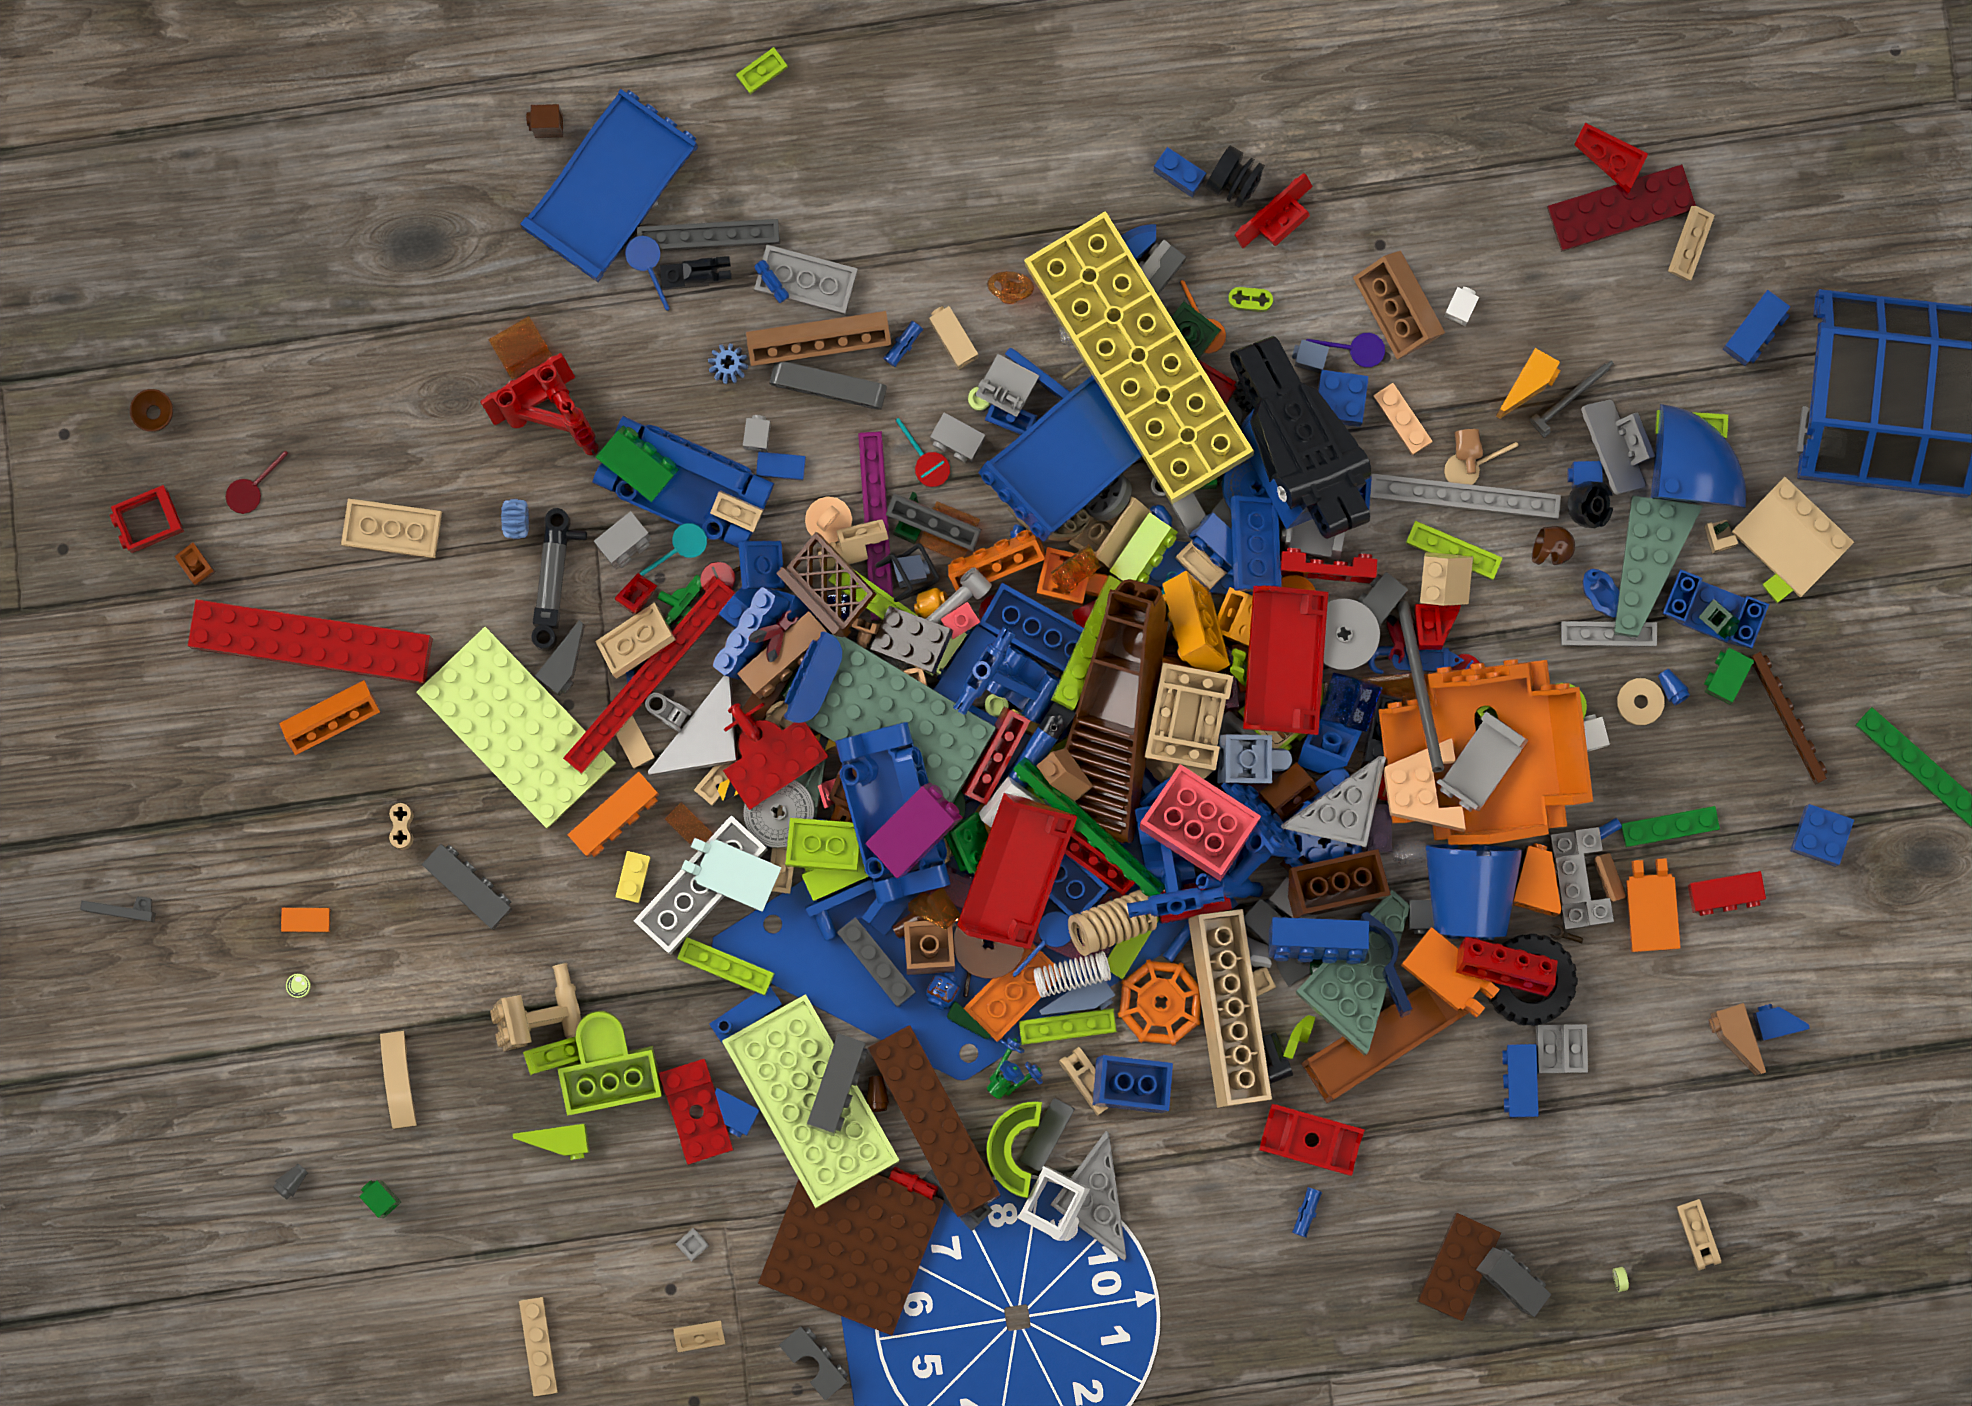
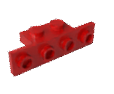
M1305 173L1295 178L1285 190L1277 194L1267 206L1260 209L1250 221L1238 229L1235 237L1243 249L1260 233L1274 246H1277L1310 216L1309 212L1297 202L1313 187Z

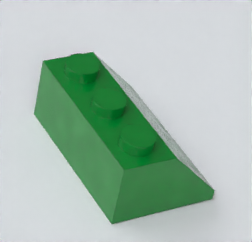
M624 425L595 457L651 502L664 490L679 470L675 467L674 461L660 455L654 445L644 442L638 437V433L634 429L626 428Z

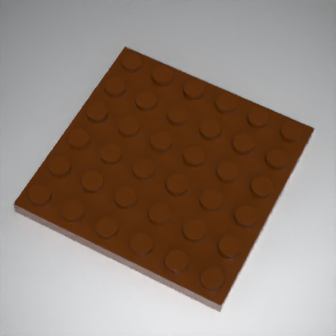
M876 1174L815 1208L798 1179L758 1284L893 1336L945 1200L937 1197L930 1200L914 1191L911 1193L907 1191L908 1188Z

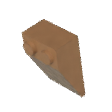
M1744 1003L1711 1013V1019H1708L1712 1033L1716 1032L1717 1037L1754 1075L1766 1073Z

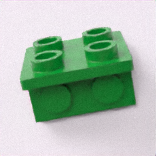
M978 812L971 814L963 821H959L945 835L960 871L968 870L969 874L976 872L989 836Z

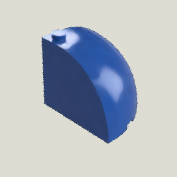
M1660 404L1651 498L1746 508L1744 475L1733 448L1725 437L1703 418L1682 408Z

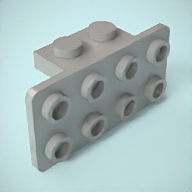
M1612 400L1583 406L1581 408L1583 418L1588 426L1592 441L1597 449L1601 464L1604 467L1609 485L1614 494L1618 495L1645 487V481L1638 464L1655 457L1638 412L1620 420Z

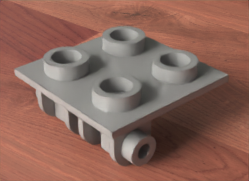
M997 354L984 380L980 381L979 389L975 396L1017 417L1039 375Z

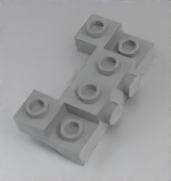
M1599 827L1550 835L1564 930L1614 922L1610 898L1591 901L1584 854L1603 851Z

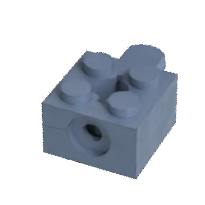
M1219 735L1218 783L1269 784L1272 783V771H1285L1292 763V757L1288 750L1272 748V735Z

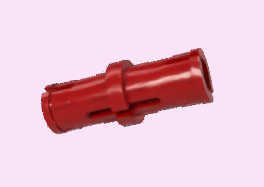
M896 1166L889 1176V1180H893L908 1188L907 1191L911 1193L914 1191L930 1200H933L938 1191V1186L921 1179L920 1175H912Z

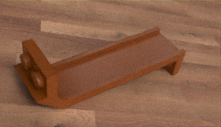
M1423 985L1407 995L1412 1007L1409 1015L1401 1018L1395 1003L1380 1012L1370 1049L1366 1056L1348 1040L1341 1037L1302 1062L1301 1065L1327 1104L1469 1012L1461 1008L1458 1011L1455 1010L1426 985Z

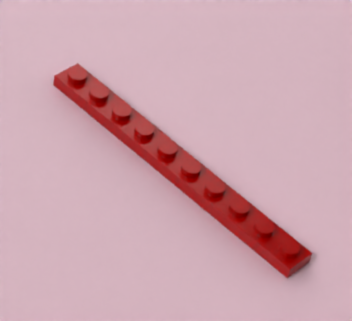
M717 579L672 631L676 640L653 654L563 759L582 775L645 702L647 697L657 688L718 617L719 612L735 592L721 580Z

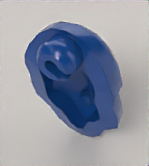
M1594 568L1588 570L1583 578V590L1586 598L1590 600L1596 611L1602 612L1608 617H1616L1619 589L1607 573Z

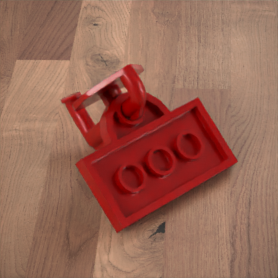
M764 702L746 714L740 708V703L732 705L728 712L733 715L736 721L723 729L726 732L737 724L742 729L739 738V750L742 758L724 769L723 772L749 810L829 757L806 722H794L782 730L776 723L769 720L755 721L752 714L765 706Z

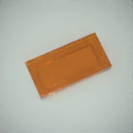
M682 803L665 818L690 845H692L694 838L707 842L714 835Z

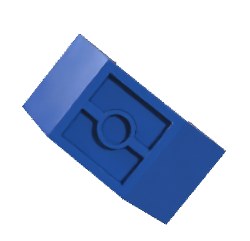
M1680 569L1663 614L1680 625L1725 643L1752 649L1769 604L1749 596L1743 598L1705 583L1701 577ZM1713 599L1740 620L1737 624L1738 630L1733 636H1727L1724 639L1699 618Z

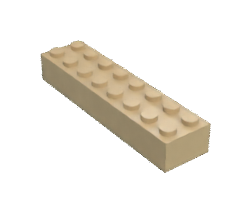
M1243 909L1190 917L1188 921L1217 1108L1271 1100V1089Z

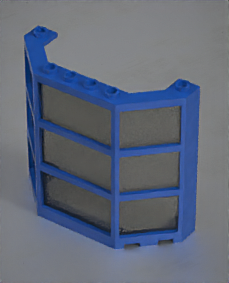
M1819 289L1815 294L1813 317L1822 318V322L1818 323L1817 326L1818 334L1807 435H1811V438L1807 439L1803 452L1799 455L1797 479L1961 498L1969 497L1972 492V306Z

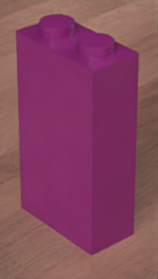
M928 783L923 785L865 844L898 879L905 876L963 817L959 814L957 806L945 799L943 791L937 785Z

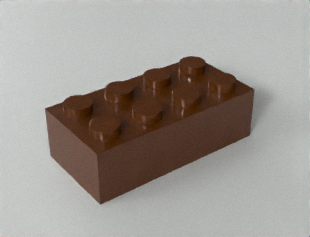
M1455 1213L1417 1298V1302L1459 1321H1463L1482 1278V1275L1476 1269L1493 1247L1495 1248L1501 1232L1459 1213Z

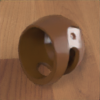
M1560 526L1541 528L1533 546L1532 562L1540 565L1549 554H1551L1553 565H1561L1569 561L1575 551L1573 535L1567 529Z

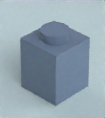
M1302 340L1300 346L1295 345L1292 359H1296L1294 366L1321 373L1329 347Z

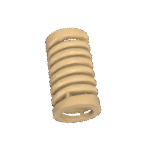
M1137 890L1129 895H1124L1121 898H1116L1113 901H1108L1105 904L1082 911L1080 914L1071 915L1068 919V929L1072 942L1078 952L1083 956H1087L1092 952L1099 951V949L1103 950L1107 946L1111 947L1115 943L1119 944L1123 940L1127 941L1131 937L1134 938L1139 934H1145L1147 930H1155L1157 927V917L1151 916V914H1147V918L1145 915L1129 918L1127 903L1148 900V896L1143 894L1141 890ZM1077 928H1078V931H1079V935H1080L1081 941H1082V943L1084 944V946H1082V944L1080 943V941H1079V939H1078Z

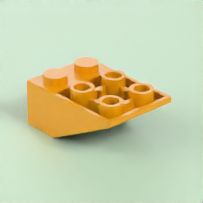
M1229 587L1217 615L1221 633L1224 639L1249 647L1253 596L1242 591H1235L1231 587Z

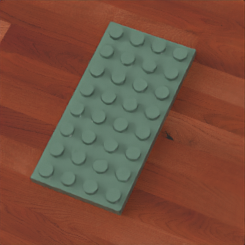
M833 635L841 645L842 660L820 710L812 719L806 721L808 726L835 742L850 736L908 722L914 746L921 752L929 783L937 785L943 791L945 799L953 803L997 727L970 711L966 715L958 712L959 709L955 710L953 708L956 703L849 638Z

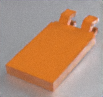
M1667 858L1656 859V875L1644 876L1643 860L1631 861L1632 877H1629V880L1626 881L1632 952L1680 949L1675 877H1672V874H1668Z
M1431 927L1401 966L1455 1010L1465 1009L1477 1018L1485 1009L1482 1004L1473 999L1478 990L1489 999H1492L1500 989L1490 981L1456 973L1458 948Z

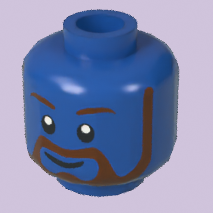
M948 973L935 975L925 992L928 998L927 1002L940 1010L951 1008L961 991L960 986L956 983L957 978Z

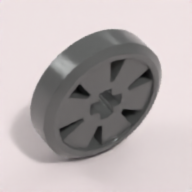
M1121 474L1084 507L1086 512L1097 521H1108L1119 515L1127 506L1131 497L1132 486L1130 481Z

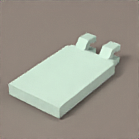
M694 838L691 848L705 853L700 866L685 860L681 869L695 875L694 880L697 881L696 884L763 912L781 867L719 840H711L710 844Z

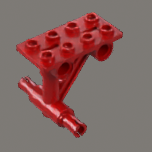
M562 353L548 358L543 364L528 370L523 376L508 382L503 388L488 394L480 401L494 425L506 420L512 428H521L526 425L527 421L570 432L575 443L582 447L587 455H593L592 449L595 453L598 451L599 447L595 442V433L583 411L575 406L569 396V390L565 384L574 379L575 376ZM549 399L556 405L561 415L535 408V406Z

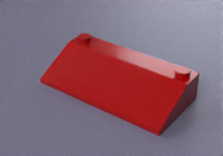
M1253 586L1243 729L1318 735L1328 592L1278 586Z
M1003 793L957 926L967 936L1030 949L1077 816L1025 797Z

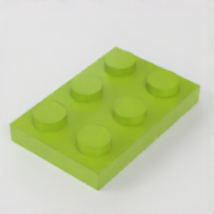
M790 818L785 862L787 867L858 872L860 848L852 822Z

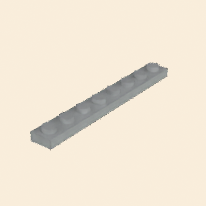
M1372 474L1371 499L1556 520L1559 518L1561 495Z

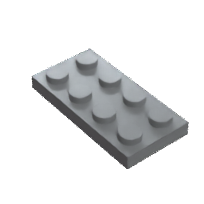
M766 245L762 260L766 261L769 265V270L774 272L781 282L782 288H785L788 292L789 298L787 300L846 315L858 272L857 268ZM758 274L754 291L774 296V293L769 290L762 280V275Z

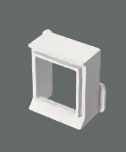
M1043 1166L1017 1218L1058 1240L1069 1241L1079 1224V1218L1076 1216L1090 1188L1048 1166ZM1048 1179L1076 1193L1059 1227L1032 1213Z

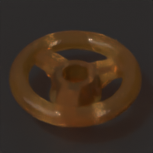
M999 272L992 275L987 282L989 291L1006 304H1014L1018 300L1026 299L1034 291L1033 282L1027 276L1017 272ZM1007 278L1016 279L1021 282L1016 283L1014 281L1008 280ZM996 281L1001 283V291L994 286Z

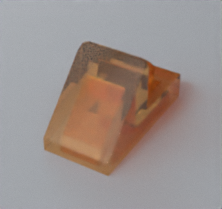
M943 887L931 895L922 892L908 903V911L945 930L960 918L959 911Z

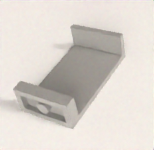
M1485 712L1482 716V724L1443 780L1439 779L1437 781L1442 786L1440 788L1441 792L1450 798L1453 795L1461 799L1459 804L1470 812L1473 808L1480 811L1529 741L1488 712Z

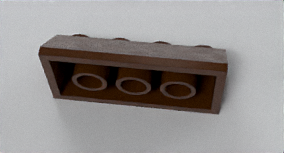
M1379 849L1289 869L1288 899L1293 918H1304L1378 902L1391 895Z

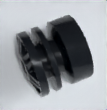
M1230 145L1214 168L1205 188L1218 196L1225 188L1229 189L1226 201L1230 202L1237 194L1239 196L1235 206L1241 208L1251 198L1259 185L1265 165L1258 163L1255 169L1251 170L1255 161L1253 158L1249 159L1245 165H1242L1243 152Z

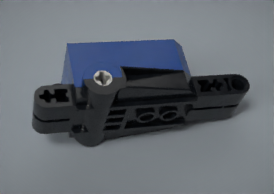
M1271 336L1255 342L1253 345L1250 344L1230 353L1231 364L1254 406V409L1243 421L1240 428L1254 450V456L1249 459L1286 530L1313 519L1321 535L1329 539L1370 521V512L1359 492L1366 484L1365 480L1371 476V465L1368 456L1359 447L1357 441L1318 390L1301 383L1280 341L1275 336Z

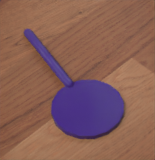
M1362 333L1356 336L1351 345L1306 339V341L1323 346L1349 349L1353 361L1364 368L1378 365L1385 354V345L1382 339L1372 333Z

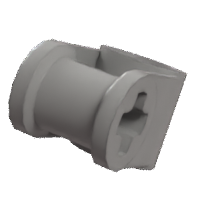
M659 693L650 694L645 701L646 708L651 715L679 733L681 731L680 727L687 715L692 713L684 706L675 701L673 702ZM656 698L663 701V706L658 711L650 708L651 701Z

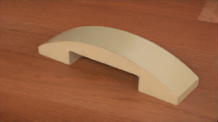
M397 1031L380 1034L384 1080L392 1128L417 1126L409 1078L405 1032Z

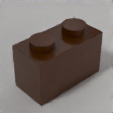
M559 104L531 105V112H527L526 120L529 131L533 132L535 138H563V113Z
M1295 763L1272 783H1269L1260 791V794L1274 813L1284 821L1302 807L1303 802L1309 801L1320 791L1313 779L1298 763Z

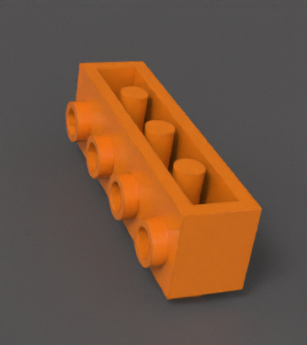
M1023 530L1012 539H1002L988 549L980 548L971 556L956 558L948 565V576L956 591L963 586L960 583L962 576L974 567L989 582H992L1045 560V548L1039 537H1036L1029 530Z
M365 680L279 724L293 753L297 755L380 713V710Z
M638 772L567 835L587 858L591 855L596 857L603 851L604 847L602 845L609 839L614 841L622 834L620 830L627 823L630 826L640 818L639 812L644 808L649 810L658 802L656 797L659 794L643 775Z

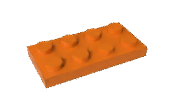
M1032 943L1030 949L1024 948L1020 962L1012 971L1004 976L992 978L963 1008L996 1042L1041 998L1035 983V968L1040 967L1044 976L1043 967L1046 966L1052 987L1053 983L1048 968L1050 964L1053 968L1055 981L1057 982L1054 963L1041 950L1016 977L1012 975L1037 947L1034 943ZM1044 976L1045 985H1046V990L1048 991L1049 988H1048V985H1047V982H1046V979H1045V976Z

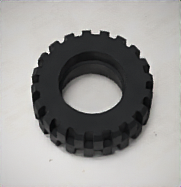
M1532 933L1518 935L1503 943L1504 947L1515 950L1521 949L1527 953L1538 956L1544 955L1550 959L1557 960L1556 981L1549 995L1538 1002L1522 1001L1512 993L1509 986L1492 982L1500 989L1492 999L1488 998L1489 1002L1495 1007L1494 1010L1498 1014L1503 1015L1504 1019L1522 1026H1537L1559 1017L1570 1006V1002L1576 994V985H1578L1577 969L1571 960L1572 956L1570 953L1566 952L1562 948L1563 945L1558 941L1551 940V937Z

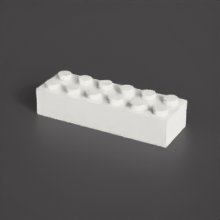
M730 816L706 842L710 844L711 840L715 841L716 839L758 858H761L768 850L733 816ZM698 851L689 862L700 866L705 853ZM682 869L634 920L639 927L670 955L725 897L722 894L696 884L697 881L694 880L695 875Z

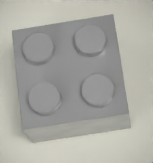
M630 511L595 539L594 543L614 569H616L618 566L623 568L632 560L630 557L637 551L639 554L645 551L650 546L649 542L652 539Z

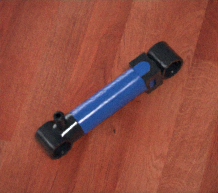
M1053 702L991 797L1008 776L1022 787H1027L1028 783L1022 782L1013 769L1024 757L1035 766L1045 759L1074 718L1076 708L1070 710L1057 702Z

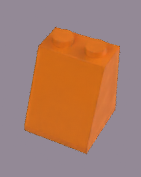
M1533 843V845L1526 847L1523 852L1513 905L1556 917L1561 912L1552 852L1546 851L1547 846Z

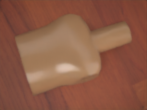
M1479 429L1456 431V458L1466 461L1467 474H1475V460L1483 456Z

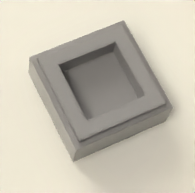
M694 1228L676 1243L691 1262L709 1247V1244Z

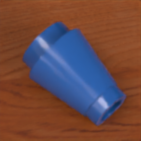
M1670 669L1658 675L1669 702L1678 705L1690 696L1689 688Z

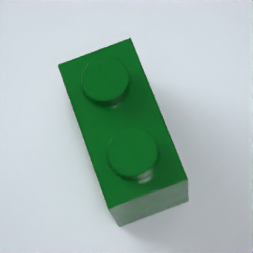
M1727 648L1725 652L1720 651L1714 662L1718 665L1715 672H1710L1704 682V685L1707 686L1705 693L1729 705L1732 704L1754 660L1731 648Z
M380 1180L369 1181L362 1187L361 1191L363 1193L359 1196L378 1218H385L401 1203L390 1188Z

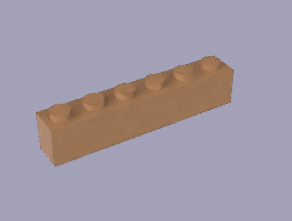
M886 311L746 332L751 366L891 345Z

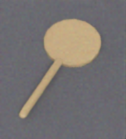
M1515 442L1478 461L1475 460V474H1467L1466 461L1458 460L1456 455H1453L1445 464L1444 474L1446 480L1451 483L1473 485L1479 477L1480 464L1516 448L1518 443Z

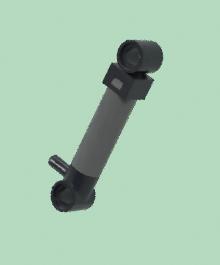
M560 508L549 510L545 516L546 524L537 602L533 616V625L536 628L531 635L533 644L541 651L553 649L557 642V636L553 629L559 628V609L567 540H587L586 531L569 530L570 518ZM555 516H562L564 518L563 524L559 527L552 525V519ZM543 632L550 634V640L546 644L538 642V637Z

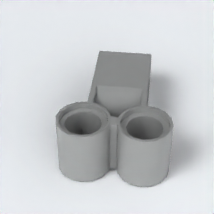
M1154 477L1150 485L1151 493L1157 498L1166 497L1169 501L1165 492H1158L1155 489L1157 479ZM1193 492L1174 504H1171L1169 501L1189 536L1194 529L1201 525V520L1206 516Z

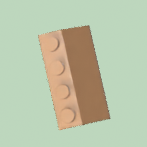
M1401 250L1383 256L1353 277L1397 360L1431 343L1445 333Z

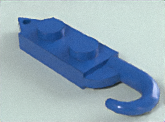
M1393 646L1377 647L1374 655L1367 661L1368 666L1373 672L1377 674L1384 673L1383 670L1375 666L1374 661L1379 655L1389 656ZM1404 646L1405 655L1402 662L1399 664L1400 657L1394 654L1392 663L1400 671H1411L1406 646ZM1442 648V650H1419L1423 672H1437V668L1441 667L1452 668L1464 661L1449 651V648Z

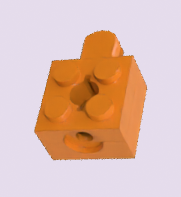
M1047 547L1036 596L1082 607L1085 594L1098 597L1108 576L1091 572L1093 557Z

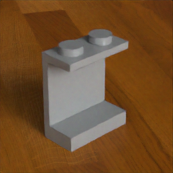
M1312 519L1287 530L1283 528L1281 542H1285L1284 551H1287V548L1301 549V553H1306V555L1340 560L1345 532L1326 539L1321 535Z

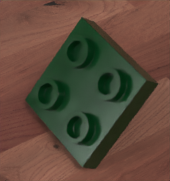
M1183 301L1171 317L1197 360L1200 359L1221 332V329L1185 301Z

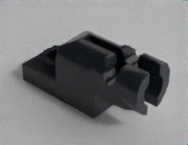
M730 256L682 261L680 264L660 265L662 290L709 286V283L732 280L731 270L719 271L717 273L719 268L731 267Z

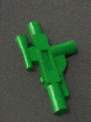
M698 575L692 579L686 588H680L672 595L664 591L660 592L657 599L673 607L665 618L669 628L680 615L684 618L692 609L689 607L690 603L695 597H699L702 586Z

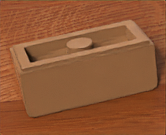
M1607 853L1595 857L1593 861L1607 898H1610L1611 903L1624 899L1626 894L1611 854Z

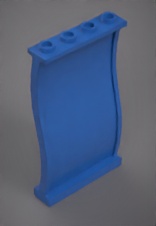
M622 89L619 90L616 98L586 135L551 188L529 216L525 217L520 224L523 230L596 282H599L604 276V272L631 239L637 227L640 226L681 166L698 149L695 142L696 138L686 130L683 133L679 131L674 121L668 117L663 119L658 116V111L653 106L641 104L638 101L640 98L630 90L624 92Z
M1092 375L1059 401L990 461H987L978 473L981 475L982 480L997 492L998 497L1014 510L1015 515L1030 527L1031 532L1044 542L1137 462L1142 455Z

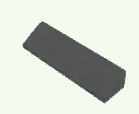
M896 493L893 494L886 515L971 551L975 549L982 530Z

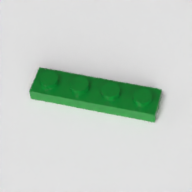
M1715 806L1621 824L1625 848L1720 830Z

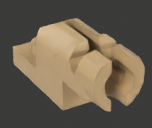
M883 519L837 530L839 542H831L829 544L848 564H853L868 559L865 545L887 540L888 536ZM822 547L816 548L817 555H821ZM827 558V571L834 570L836 563L834 558Z

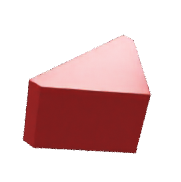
M637 573L615 597V601L636 615L642 610L657 588V585Z

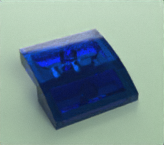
M1333 672L1320 708V719L1340 723L1347 728L1366 732L1382 688L1354 677Z

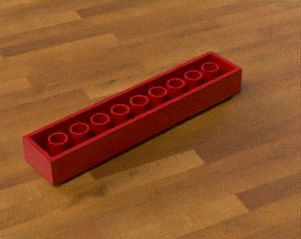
M195 599L188 647L201 651L424 685L427 678L433 638L426 634Z

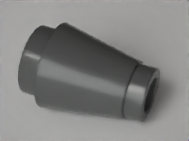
M297 1164L278 1178L273 1188L287 1200L290 1196H294L308 1172L301 1165Z

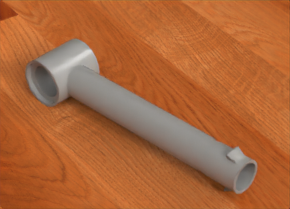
M975 567L971 568L960 579V583L963 586L929 615L926 620L941 625L943 617L962 606L972 596L975 599L983 597L989 591L992 584Z

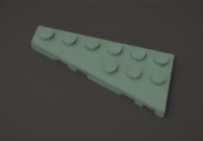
M1632 495L1614 628L1615 635L1635 638L1639 636L1703 506Z

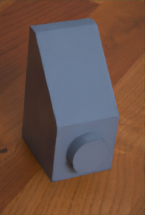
M920 555L897 558L911 585L927 581L926 574H930V570L926 560L922 561ZM893 561L899 587H906L907 585Z

